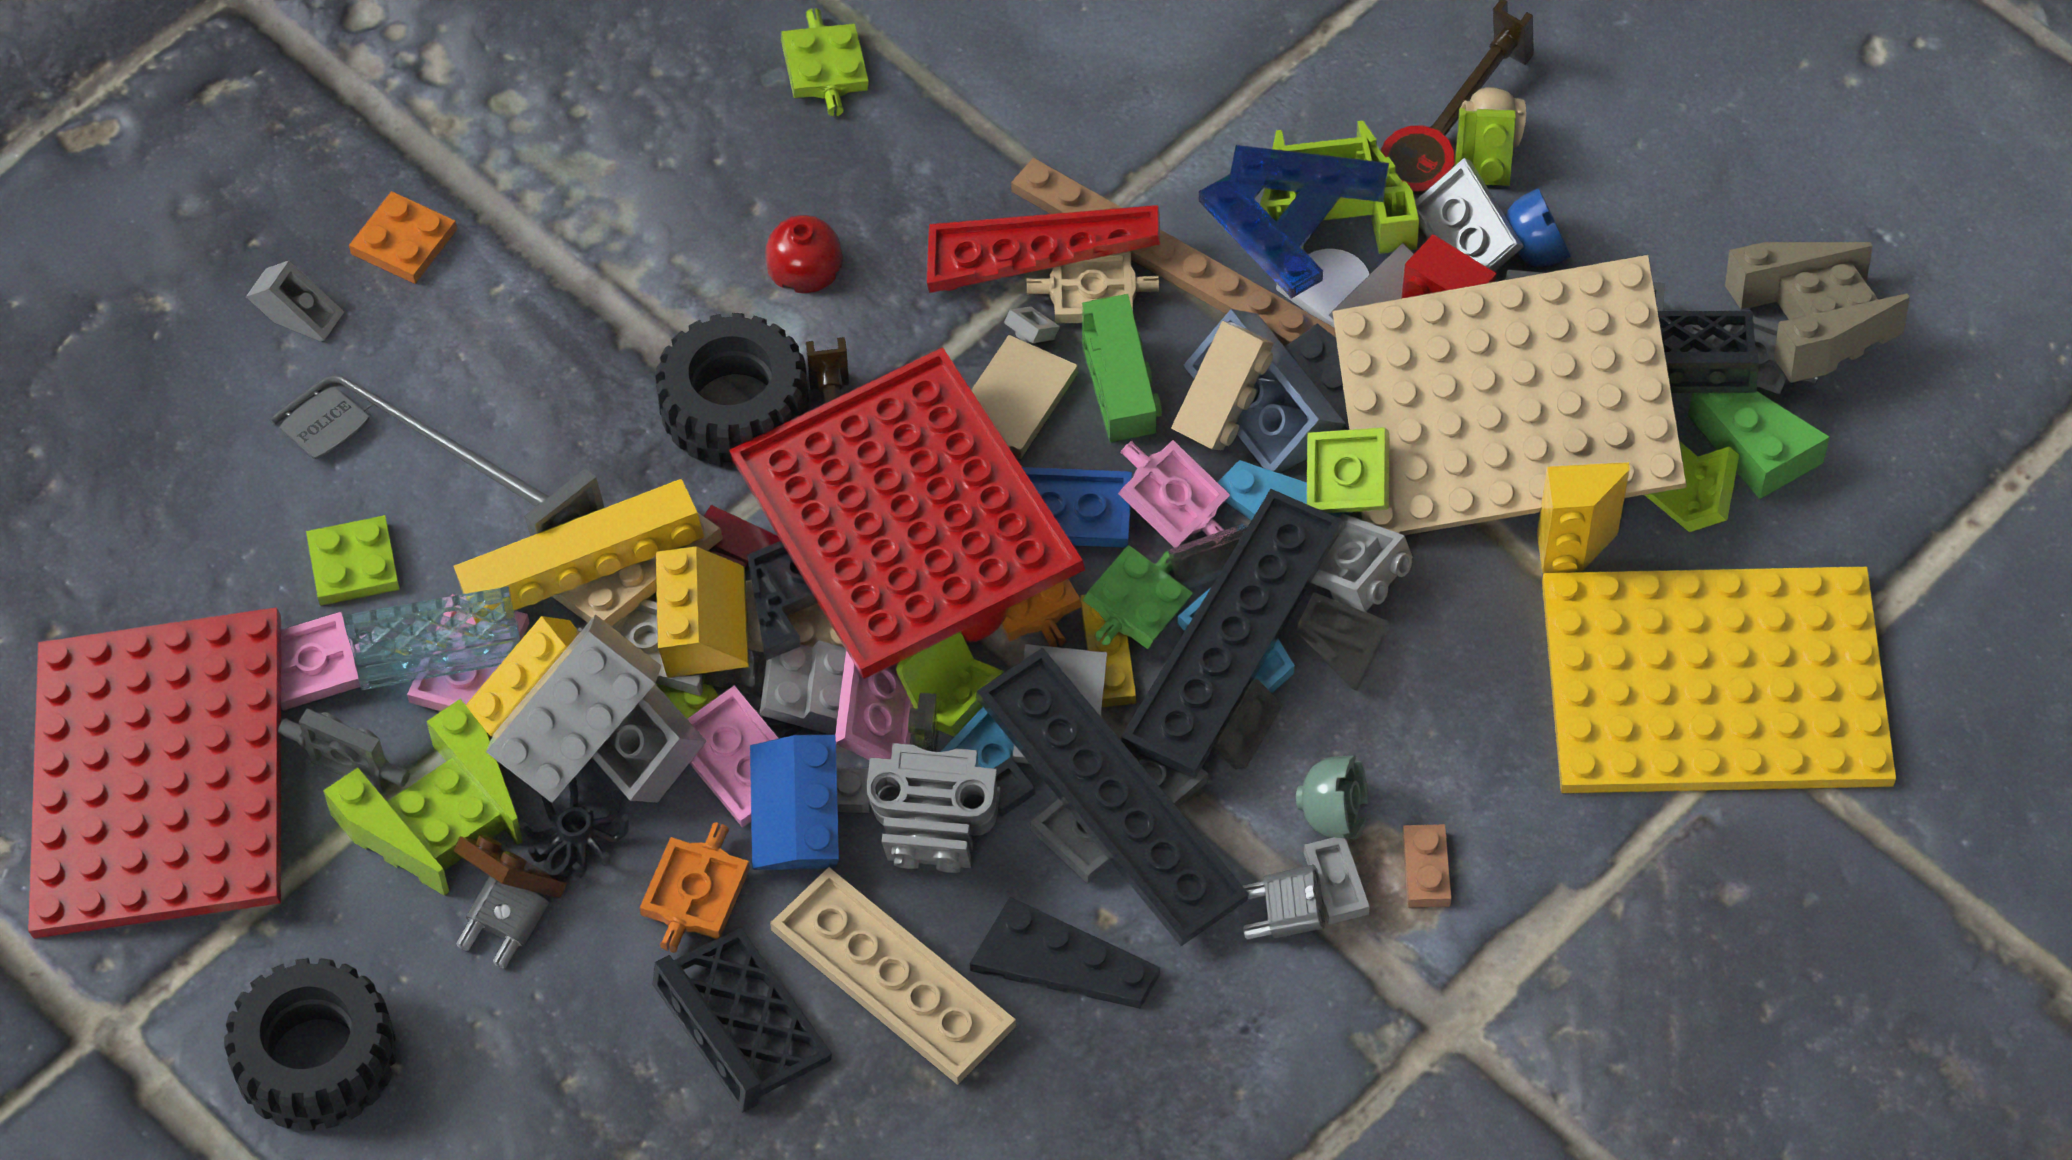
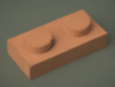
M1445 824L1403 825L1402 838L1408 908L1450 907L1451 890Z

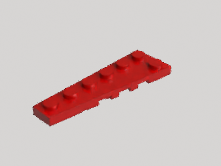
M1158 205L929 224L927 286L929 293L943 290L952 291L962 286L1160 245Z

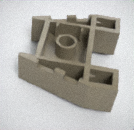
M1763 242L1729 250L1725 287L1739 308L1742 310L1777 302L1789 319L1780 321L1778 324L1774 359L1790 383L1826 375L1836 370L1840 361L1848 357L1854 360L1864 355V349L1878 341L1884 344L1904 333L1910 296L1906 293L1877 299L1866 283L1873 247L1870 242Z

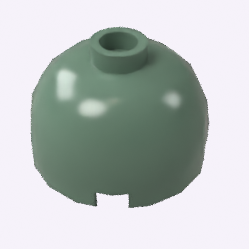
M1334 756L1319 761L1308 771L1303 785L1297 787L1296 804L1298 810L1304 811L1305 819L1314 831L1328 838L1358 839L1363 833L1366 817L1357 818L1360 804H1368L1367 779L1362 762L1355 761L1356 756Z

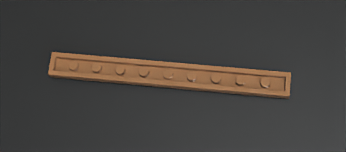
M1032 158L1011 182V192L1050 214L1122 208L1035 158ZM1161 229L1160 245L1131 251L1132 261L1225 314L1230 309L1259 314L1285 348L1286 345L1317 323L1336 337L1334 327Z

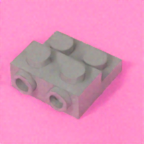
M1342 513L1339 518L1343 520V529L1311 583L1329 589L1334 601L1366 612L1373 603L1378 605L1385 600L1388 586L1397 576L1404 577L1409 572L1413 556L1404 535Z
M818 640L813 648L800 644L801 647L767 660L760 715L835 735L846 649Z

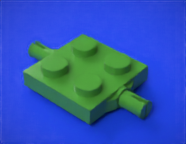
M1129 545L1123 550L1089 589L1083 599L1085 603L1099 612L1105 621V624L1095 634L1098 642L1107 633L1101 644L1109 645L1112 639L1120 632L1132 637L1147 649L1153 644L1193 594L1169 575L1170 571L1179 562L1176 555L1168 562L1173 553L1167 551L1154 564Z

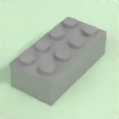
M595 614L496 730L486 753L550 802H553L654 686L661 665Z
M579 627L578 631L581 632L583 628ZM654 684L592 758L630 801L658 803L707 741L657 685Z

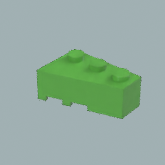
M1129 294L1082 302V348L1109 441L1115 442L1155 434L1156 417L1162 416L1161 403L1158 394H1152L1151 369L1149 363L1144 361L1142 340L1136 328Z
M1759 392L1692 393L1688 417L1717 450L1730 446L1739 454L1736 473L1759 499L1823 464L1830 437Z

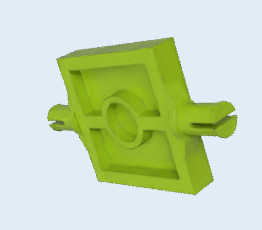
M815 8V13L813 14V9H809L805 14L809 28L781 31V43L793 97L825 98L828 114L834 116L836 111V116H839L844 111L840 96L850 92L868 91V77L855 24L824 26L821 10Z

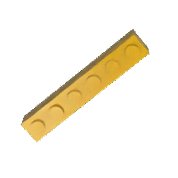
M679 479L454 565L453 567L476 625H479L525 606L536 604L556 594L575 589L595 579L611 575L633 564L650 560L656 556L658 551L673 550L678 547L687 546L694 541L704 538L698 512L683 480Z

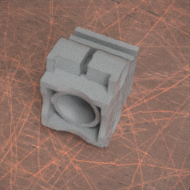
M893 743L891 759L870 757L867 795L877 821L884 826L886 834H882V845L887 860L894 861V866L905 869H916L919 863L937 865L936 870L948 873H958L961 867L971 868L972 859L970 852H973L971 835H983L989 832L997 820L1000 787H997L996 782L997 770L981 768L978 765L977 750L953 749L944 752H932L915 745ZM889 795H898L892 801H883ZM974 802L982 803V805L976 809L966 808L969 804Z

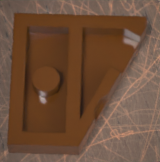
M479 835L477 840L463 836L459 837L454 852L501 884L561 898L567 885L565 881L550 877L547 872L528 863L524 858L502 850L500 842L484 835Z

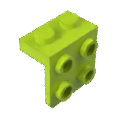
M1679 441L1687 487L1645 494V496L1688 532L1727 521L1739 454L1729 446L1697 456Z
M961 632L900 661L896 668V672L921 723L953 737L983 707L976 699L977 690L1004 673L1003 670L975 660Z

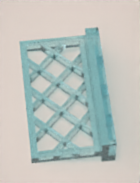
M508 586L343 615L345 630L358 670L361 690L496 667L504 661L521 641L518 620L515 616ZM501 603L494 610L484 608L485 605ZM445 612H458L452 618L442 615ZM471 617L481 619L476 625L466 622ZM405 619H417L411 625L401 622ZM430 624L440 627L435 632L425 630ZM365 626H375L370 632L358 629ZM389 631L399 634L395 639L384 637Z

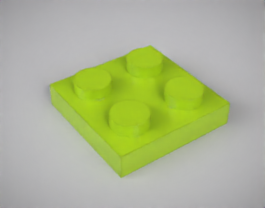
M1382 427L1308 433L1307 504L1326 513L1388 510L1389 431Z
M385 515L306 531L320 606L400 590Z

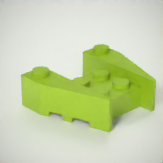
M1357 121V137L1293 145H1285L1282 130H1276L1263 197H1261L1259 206L1258 238L1264 267L1295 264L1303 259L1304 232L1302 223L1370 215L1379 254L1394 252L1402 243L1409 250H1417L1419 217L1413 191L1406 181L1402 182L1395 172L1396 166L1389 157L1385 158L1376 145L1377 139L1364 121Z
M461 698L426 721L432 745L446 762L386 801L357 767L323 790L330 815L355 844L365 850L367 848L383 856L384 861L396 868L398 866L417 876L420 882L444 896L449 893L444 871L463 858L454 852L460 836L477 840L479 835L493 838L505 830L517 845L523 842L518 818L498 762L486 753L490 743L487 732Z

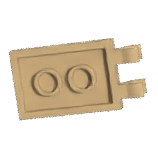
M1008 335L971 391L1015 457L1020 459L1023 457L1077 376L1078 365L1011 335Z

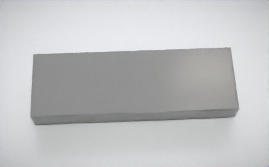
M1402 243L1333 311L1401 299L1405 263L1414 254ZM1331 312L1329 316L1333 319V313Z

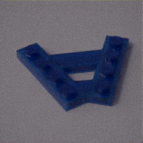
M1236 145L1230 174L1200 190L1199 202L1292 299L1323 281V270L1301 247L1340 197L1383 202L1389 163ZM1263 188L1299 192L1277 222L1255 200Z

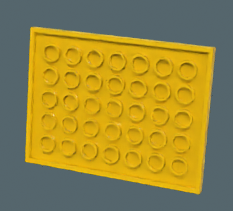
M1867 567L1543 573L1542 589L1561 793L1894 787L1896 774Z

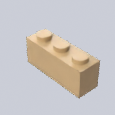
M1222 321L1171 429L1210 449L1224 450L1225 446L1231 445L1239 430V425L1236 422L1242 410H1247L1254 400L1256 389L1253 387L1259 374H1264L1272 362L1273 353L1270 351L1274 343L1235 323Z

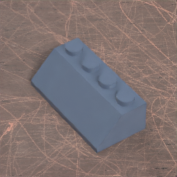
M1230 309L1183 366L1195 379L1222 321L1235 323L1274 343L1270 351L1273 353L1272 362L1264 374H1259L1253 387L1256 389L1254 400L1247 410H1242L1236 424L1239 425L1237 435L1262 467L1282 473L1307 459L1308 433L1339 431L1345 422L1259 314Z

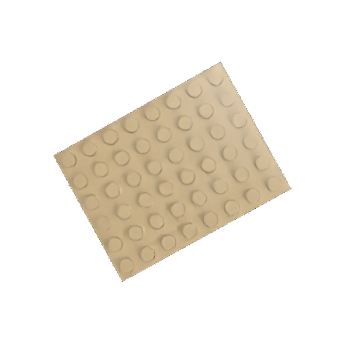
M1648 255L1332 311L1349 430L1385 427L1389 431V509L1361 511L1363 521L1402 535H1409L1539 513L1542 508L1541 502L1547 467L1629 462L1630 471L1625 498L1687 487Z

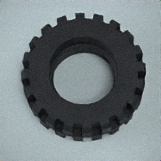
M732 313V317H722L721 314L712 315L709 321L702 323L701 320L690 324L688 332L680 331L671 339L672 346L668 345L664 348L660 356L661 363L656 368L658 404L666 433L672 435V441L680 449L685 450L688 448L689 456L700 461L705 457L709 459V464L722 466L723 462H732V466L735 467L736 465L729 452L730 449L808 412L809 395L806 364L803 354L799 353L798 344L792 337H786L785 330L777 324L773 323L771 326H768L767 319L753 315L752 319L745 318L744 313ZM726 375H747L767 385L755 398L735 405L716 404L699 395V392L708 383Z
M309 958L296 959V965L285 968L282 963L271 968L273 974L264 978L262 975H259L250 982L252 990L249 993L245 991L240 993L234 1002L238 1012H230L226 1021L228 1033L224 1036V1047L228 1056L229 1066L240 1093L247 1104H253L257 1114L264 1119H270L273 1116L276 1125L287 1129L291 1128L293 1123H298L300 1131H314L315 1124L322 1123L328 1129L339 1126L337 1120L347 1115L350 1120L362 1114L360 1107L364 1103L373 1105L381 1096L378 1086L385 1087L388 1085L392 1077L390 1066L396 1063L397 1050L394 1043L396 1037L386 1003L381 993H377L375 984L367 976L361 975L359 977L357 969L346 963L342 964L340 968H336L335 962L332 959L320 958L318 964H310ZM325 1019L338 1022L350 1030L349 1038L343 1049L333 1059L320 1066L309 1069H294L285 1067L272 1059L275 1046L281 1037L300 1023Z

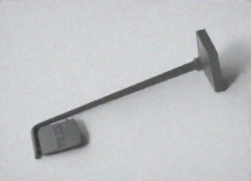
M333 375L320 380L269 418L270 422L274 425L285 416H288L280 425V430L313 459H319L355 435L369 421V415L365 411L375 405L536 506L524 516L530 536L605 508L597 478L586 468L551 496H548L343 376ZM340 383L372 404L362 410L336 387H330L321 393L318 392L329 384Z

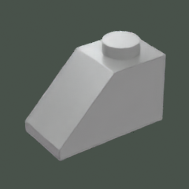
M290 261L266 268L246 296L274 323L320 342L327 338L344 313L334 301Z

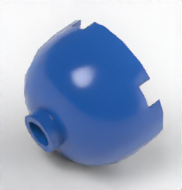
M1539 188L1514 201L1507 210L1506 219L1524 246L1517 253L1526 264L1533 267H1548L1571 257Z

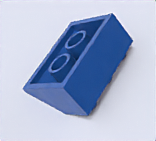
M793 735L750 745L752 870L827 869L828 867L836 869L839 860L836 735Z

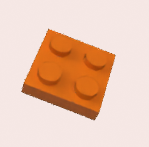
M391 191L349 244L350 252L364 261L416 284L457 231L456 221Z

